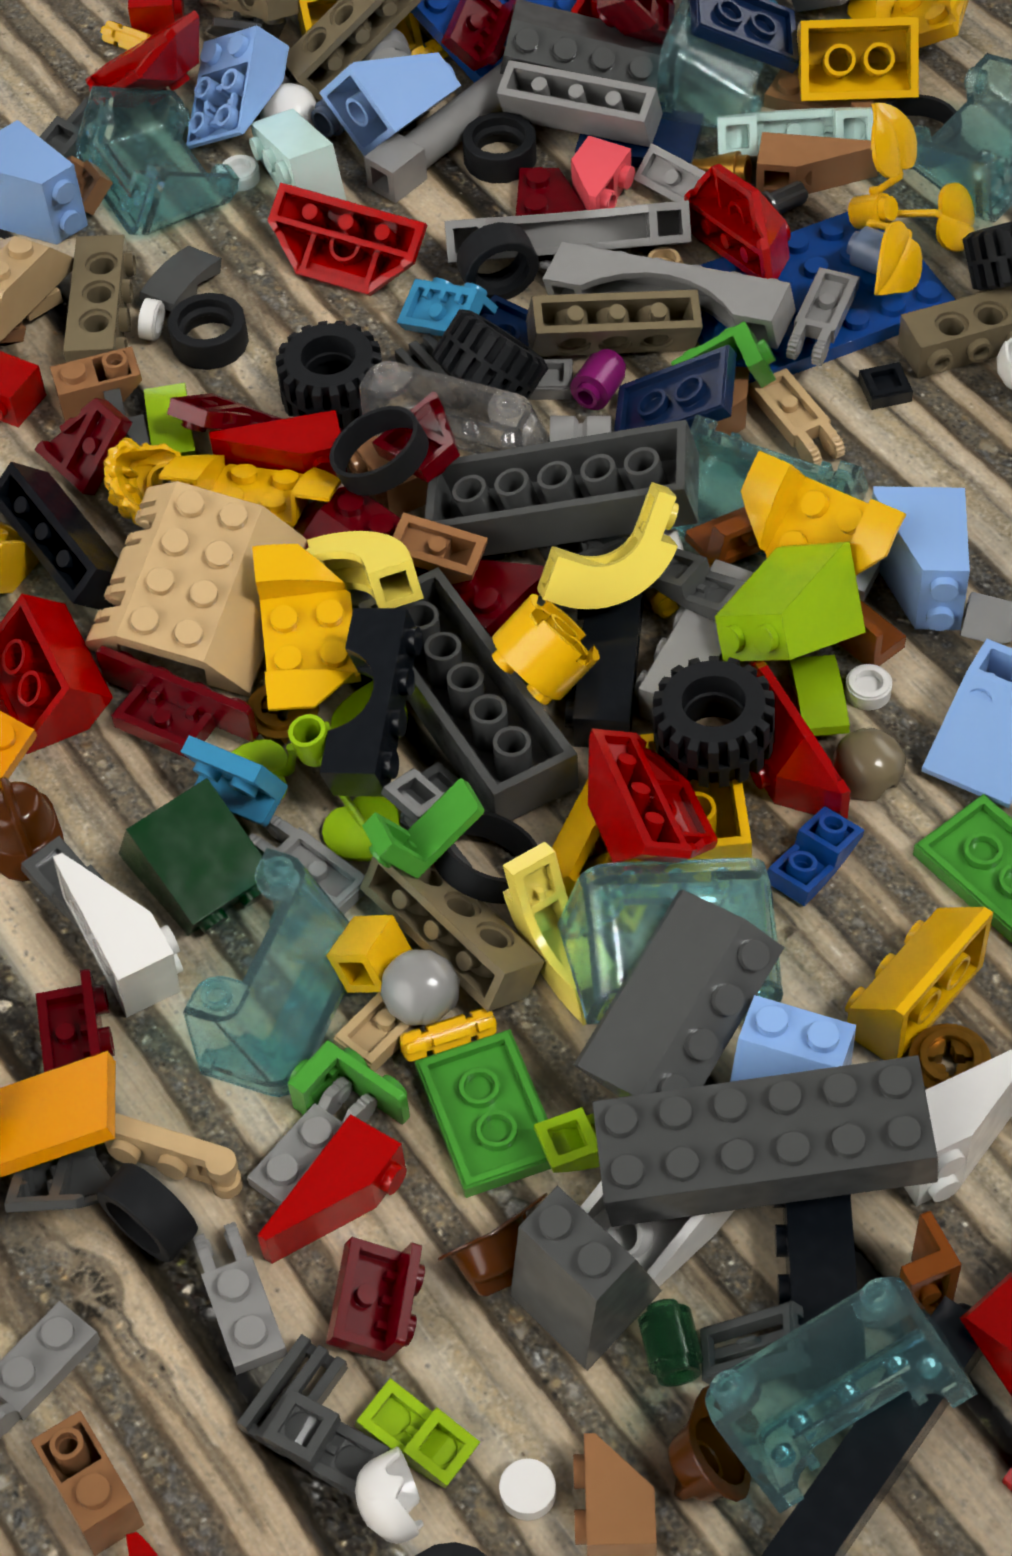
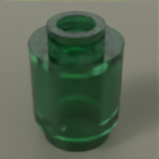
M662 1299L648 1305L646 1312L639 1317L638 1324L650 1373L656 1375L659 1385L666 1387L680 1386L696 1380L701 1375L699 1365L703 1361V1355L691 1308L684 1304H678V1301L675 1299Z

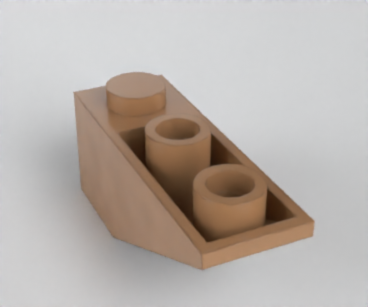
M762 132L756 169V188L760 192L768 191L771 193L795 181H801L808 194L878 176V171L873 163L870 140Z

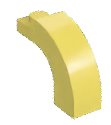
M651 482L633 532L620 547L612 552L599 556H583L552 546L537 586L542 599L569 608L600 609L628 601L650 587L668 567L678 548L673 539L664 534L665 529L670 530L673 527L677 518L679 505L675 503L676 495L669 487Z
M347 531L322 535L307 540L309 548L305 550L345 583L346 590H359L369 593L375 599L378 608H397L424 599L411 555L407 547L398 539L387 534L372 531Z
M543 842L503 864L509 887L503 891V895L520 937L545 959L540 973L560 1001L584 1026L606 1012L621 987L617 966L595 945L580 924L566 894L556 851L546 842Z

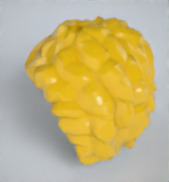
M125 437L120 440L119 444L108 449V456L103 462L105 475L103 480L105 487L109 490V503L118 507V511L123 518L132 519V522L136 524V521H134L137 511L141 509L140 504L146 489L165 484L168 481L174 482L172 480L159 479V474L173 457L181 456L180 452L173 450L165 443L159 445L142 443L139 446L132 438Z

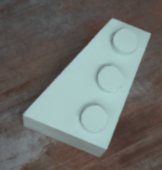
M292 108L252 122L251 129L254 137L249 138L251 151L255 159L262 162L278 188L281 182L346 201L333 143Z

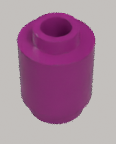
M602 349L591 354L571 381L570 390L574 399L585 408L591 410L603 409L625 379L626 364L623 358L617 352L610 349Z

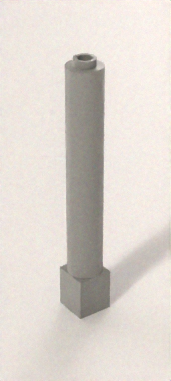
M502 62L407 135L402 136L396 133L365 155L367 187L396 204L427 180V169L463 141V132L470 122L488 113L501 112L502 108L496 93L503 74H500Z

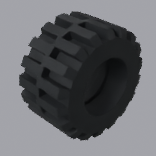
M1012 221L971 232L962 239L973 289L987 291L1012 286Z
M459 309L432 351L434 359L445 371L478 394L509 411L521 412L549 369L544 359L535 351L497 325L470 310Z
M321 321L316 326L307 325L302 327V332L300 333L293 332L287 337L288 342L282 343L279 347V355H276V367L282 404L288 416L297 417L336 410L339 427L344 429L356 418L379 408V404L383 403L385 398V381L380 346L378 341H374L373 335L369 331L362 332L361 326L356 324L347 326L345 321H336L327 324V321Z
M709 656V661L700 662L699 658L688 660V666L685 668L678 665L671 669V677L664 676L659 682V691L654 692L652 708L656 753L666 759L689 782L692 779L697 780L699 787L709 788V783H719V788L728 787L731 780L736 779L739 783H742L749 779V771L758 773L764 767V759H770L773 752V743H775V697L773 691H769L767 679L764 676L757 677L756 668L749 664L741 667L740 660L731 657L727 662L719 661V656ZM707 717H722L732 721L722 726H705L696 723V721Z

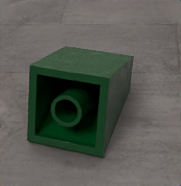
M208 778L128 827L119 851L123 861L188 936L200 928L204 934L212 931L228 919L225 912L239 902L245 908L262 898L268 892L265 885L268 884L274 873Z

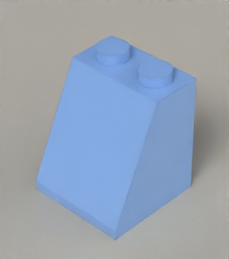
M439 52L353 62L322 89L319 94L363 156H365L394 134L400 133L428 113L459 88L461 84L457 80L451 65L445 62Z
M18 120L1 129L0 229L57 245L87 227V218L74 164Z
M873 486L872 499L907 514L893 541L888 556L881 560L879 573L914 629L935 631L961 630L970 573L965 488Z
M754 995L738 1037L730 1082L851 1065L856 1025Z

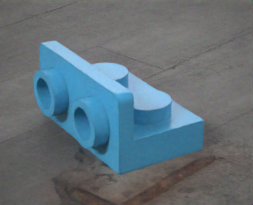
M438 277L433 278V281L415 279L396 323L407 331L424 334L430 333L431 335L442 337L459 309L470 310L478 315L480 313L495 315L498 306L487 297L488 292L484 288L473 283L466 282L464 286H458Z
M189 735L180 752L196 763L192 769L199 775L195 785L208 778L233 814L266 827L273 817L288 785L263 765Z

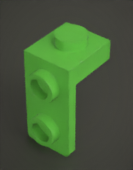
M745 321L725 329L720 335L706 343L687 350L682 356L671 362L673 366L725 345H730L737 354L736 361L744 359L749 371L761 388L776 380L769 365L775 362L776 359L764 338L758 341Z
M460 778L408 830L376 812L362 827L372 844L369 850L380 864L387 868H391L394 865L418 879L483 815L484 807L469 782Z
M329 1040L309 1060H302L294 1068L288 1082L293 1108L303 1115L314 1103L318 1105L323 1092L337 1078L339 1079L340 1076H344L352 1082V1090L360 1096L365 1093L373 1096L378 1101L377 1108L403 1125L410 1118L407 1091L399 1081L390 1075L381 1077L368 1068L365 1060L351 1048L342 1050Z

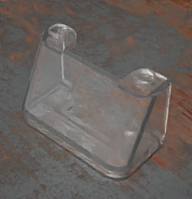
M384 361L372 366L359 385L362 415L385 406H401L411 410L432 391L436 392L444 406L457 447L460 450L480 454L550 442L549 432L532 404L525 396L518 393L391 361Z

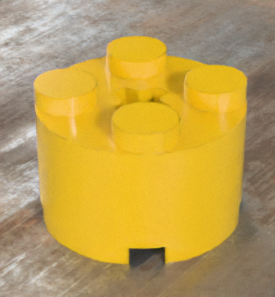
M531 594L493 634L492 639L497 650L491 656L503 671L510 675L516 672L528 683L526 687L529 693L543 705H548L552 700H561L600 659V655L595 645L589 651L581 643V640L586 636L585 632L565 612L548 600L542 606L538 605L539 595Z

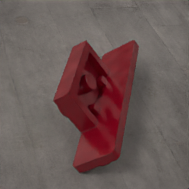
M101 646L96 652L103 678L109 683L131 691L111 715L115 728L185 758L188 757L180 751L189 735L205 741L216 727L250 742H253L259 735L253 709L245 701L239 698L226 697L212 691L203 683L190 682L173 675L164 667H154L139 661L125 651L118 652L106 646Z

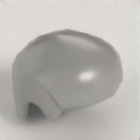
M409 950L397 956L385 969L382 976L380 995L391 1015L406 1025L426 1026L438 1022L456 1006L459 999L460 979L452 963L433 950Z

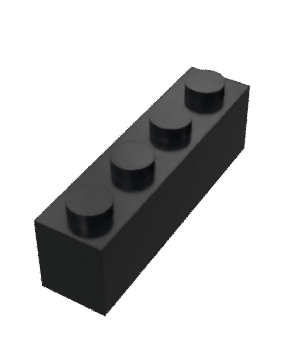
M10 462L0 477V512L73 604L98 610L115 607V605L105 600L104 594L107 586L111 585L109 582L119 558L49 472Z
M643 592L628 601L611 607L577 609V619L584 620L583 628L581 629L586 634L581 643L588 651L595 645L600 659L570 690L576 691L575 700H566L565 728H573L574 747L589 748V735L592 728L631 732L635 699L634 688L637 678L643 616Z
M851 1194L775 1204L773 1208H783L784 1224H775L776 1257H786V1274L777 1275L778 1305L794 1301L803 1307L804 1318L798 1319V1324L805 1328V1339L800 1340V1346L806 1349L807 1360L792 1364V1379L859 1378L862 1362V1343Z

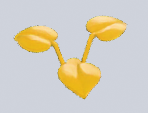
M878 102L871 104L873 110L871 151L876 170L883 177L889 179L878 186H871L869 188L870 194L853 197L848 206V216L852 226L856 229H863L865 226H869L874 229L884 230L874 291L875 296H882L913 290L919 283L922 273V252L919 244L911 239L912 230L908 229L903 222L893 220L909 217L938 218L936 224L937 241L946 250L959 252L964 250L962 239L975 231L973 228L975 213L968 190L962 184L956 182L948 183L940 190L938 210H898L896 199L887 193H883V191L902 180L903 170L914 166L917 157V138L912 123L902 111L892 105Z

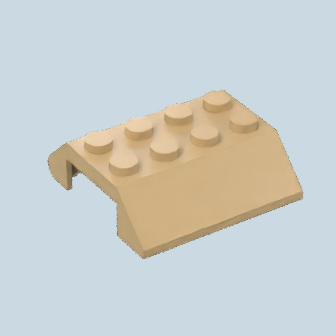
M179 481L148 487L140 504L141 509L137 511L134 520L144 530L128 534L125 541L126 547H123L109 582L111 585L107 586L104 594L105 600L116 606L97 611L94 619L96 623L91 626L85 645L95 652L101 646H106L119 652L122 651L121 645L205 669L207 685L250 697L265 658L260 599L255 581L252 546L299 544L305 549L307 539L263 505Z

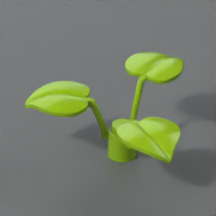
M374 680L352 693L337 707L331 719V726L329 722H324L322 718L314 714H305L296 718L288 729V737L291 743L286 745L288 755L280 744L267 739L248 742L231 753L263 765L286 784L284 776L294 773L297 756L307 766L321 767L328 730L348 723L365 708L372 695ZM405 705V711H406L407 723H408V711H407V707H406V705ZM339 796L345 806L334 809L326 817L322 830L323 840L327 847L342 859L348 861H371L373 855L369 847L372 844L362 825L376 812L401 826L399 812L396 806L385 797L357 796L352 801L349 796Z

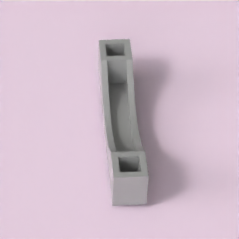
M689 200L573 212L444 221L448 264L457 263V254L460 246L471 233L485 225L497 222L513 223L523 228L538 256L555 255L562 242L577 245L585 244L605 250L687 244L692 242ZM504 251L491 256L485 261L516 258L518 252Z
M562 242L542 278L548 295L698 289L701 311L713 316L727 328L745 321L758 341L764 338L769 347L778 349L796 312L789 282H783L775 278L767 279L744 275L736 271L728 272L705 268L696 264L689 265L666 261L662 258L633 255L624 251L594 248L585 244L577 245Z

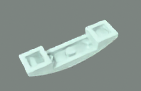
M872 107L809 108L717 117L718 155L740 151L742 155L758 156L762 132L871 141L873 110Z

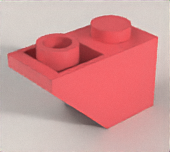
M588 136L572 157V188L587 210L615 208L617 199L623 190H628L631 187L635 176V168L631 166V148Z

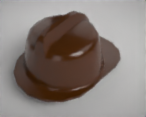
M4 776L0 778V873L8 879L22 882L30 881L21 871V863L56 837L60 836L64 840V835L53 804L47 795L39 792L37 788L28 783L10 782Z
M548 1194L541 1195L492 1232L439 1257L438 1262L451 1258L474 1291L482 1297H487L511 1286L519 1226L527 1218L526 1212Z
M712 1384L702 1388L695 1400L689 1421L673 1437L669 1445L668 1459L676 1476L674 1495L679 1500L694 1497L702 1502H712L725 1497L726 1499L738 1502L745 1499L748 1495L759 1452L760 1442L757 1426L748 1407L739 1395L727 1386Z

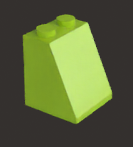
M850 541L789 545L776 548L715 615L723 661H728L730 657L740 661L792 660L866 633Z

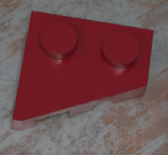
M520 168L515 216L587 210L559 168Z
M434 391L410 410L425 431L429 441L427 455L413 475L427 483L442 474L460 456L444 406L438 394ZM395 428L387 430L376 438L372 444L379 456L391 461L405 448L411 438L413 429Z
M213 393L173 397L170 399L167 415L181 419V426L198 432H206L207 428L223 430L281 419Z
M94 398L81 409L78 416L69 418L59 426L61 430L59 435L50 442L42 440L37 444L35 451L82 494L95 495L105 476L103 462L108 456V449L115 447L119 444L120 440L125 438L133 422L109 401Z
M480 560L473 580L452 584V586L492 638L493 634L531 594L540 596L537 586L545 566Z

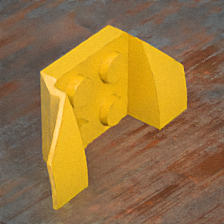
M849 0L847 14L852 19L919 17V48L958 36L969 0Z
M760 450L750 467L740 491L758 546L765 552L766 558L776 548L781 546L850 541L856 576L888 556L898 530L907 515L874 499H870L869 503H866L808 478L790 463Z
M210 454L173 457L159 474V479L193 483V486L263 505L292 528L296 525L309 499L330 502L333 494L341 485L338 477L316 467L302 474L289 469L272 470L258 468L251 464L225 465L224 455Z
M299 544L252 546L255 581L260 599L267 670L264 674L268 712L314 709L343 684L361 682V674L358 673L345 649L353 613L351 593L346 590L345 583Z

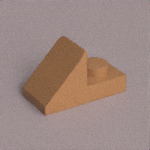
M404 512L393 534L394 538L401 541L407 547L415 567L428 571L439 567L451 585L473 580L488 544L487 537Z

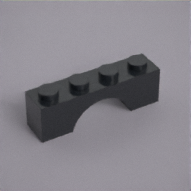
M353 608L345 649L358 673L373 679L374 685L367 705L354 719L342 726L328 730L319 773L333 796L384 797L381 794L383 787L391 783V779H395L398 775L399 737H403L406 733L407 715L405 705L407 696H411L414 691L415 675L412 668L415 655L421 653L423 643L422 631L420 627L415 626L407 608Z

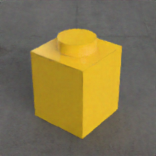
M393 915L353 916L326 956L347 993L381 992L382 976L391 961L400 954L412 950Z

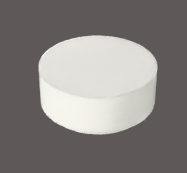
M234 155L227 158L220 166L222 183L229 190L246 191L255 187L260 181L258 162L251 156Z
M144 299L138 319V336L140 339L156 341L160 337L165 317V307L161 300Z
M863 664L856 666L848 673L845 684V696L856 708L876 710L885 706L890 700L892 678L884 668L873 664Z
M521 1459L510 1464L502 1473L499 1482L500 1498L503 1507L510 1515L520 1520H536L546 1515L553 1507L556 1499V1482L549 1467L535 1459Z

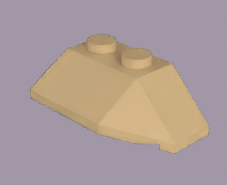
M18 236L0 240V342L73 270L74 257Z

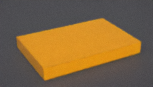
M108 1051L0 1088V1178L115 1139L116 1061Z

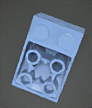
M257 25L204 41L200 54L201 61L197 84L194 89L195 96L191 119L188 125L189 131L186 147L193 149L243 135L284 81L289 45Z
M986 639L960 684L921 771L978 796L984 794L992 802L1008 809L1012 804V648Z

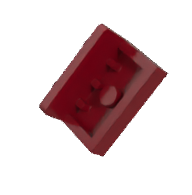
M460 0L441 43L473 71L488 64L494 65L504 54V43L509 34L516 0H510L505 4H502L499 0Z
M90 968L80 970L82 985L35 994L44 1072L98 1055L105 1051H108L111 1056H115L110 1026H102L101 1015L110 1012L106 988L104 984H95Z
M351 1237L344 1244L326 1344L385 1362L402 1347H407L410 1344L417 1324L416 1315L411 1314L413 1299L419 1293L425 1276V1266L420 1264L422 1245L411 1242L400 1252L355 1237Z

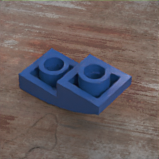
M824 806L798 830L795 844L768 868L765 882L805 906L845 862L863 837L864 829Z

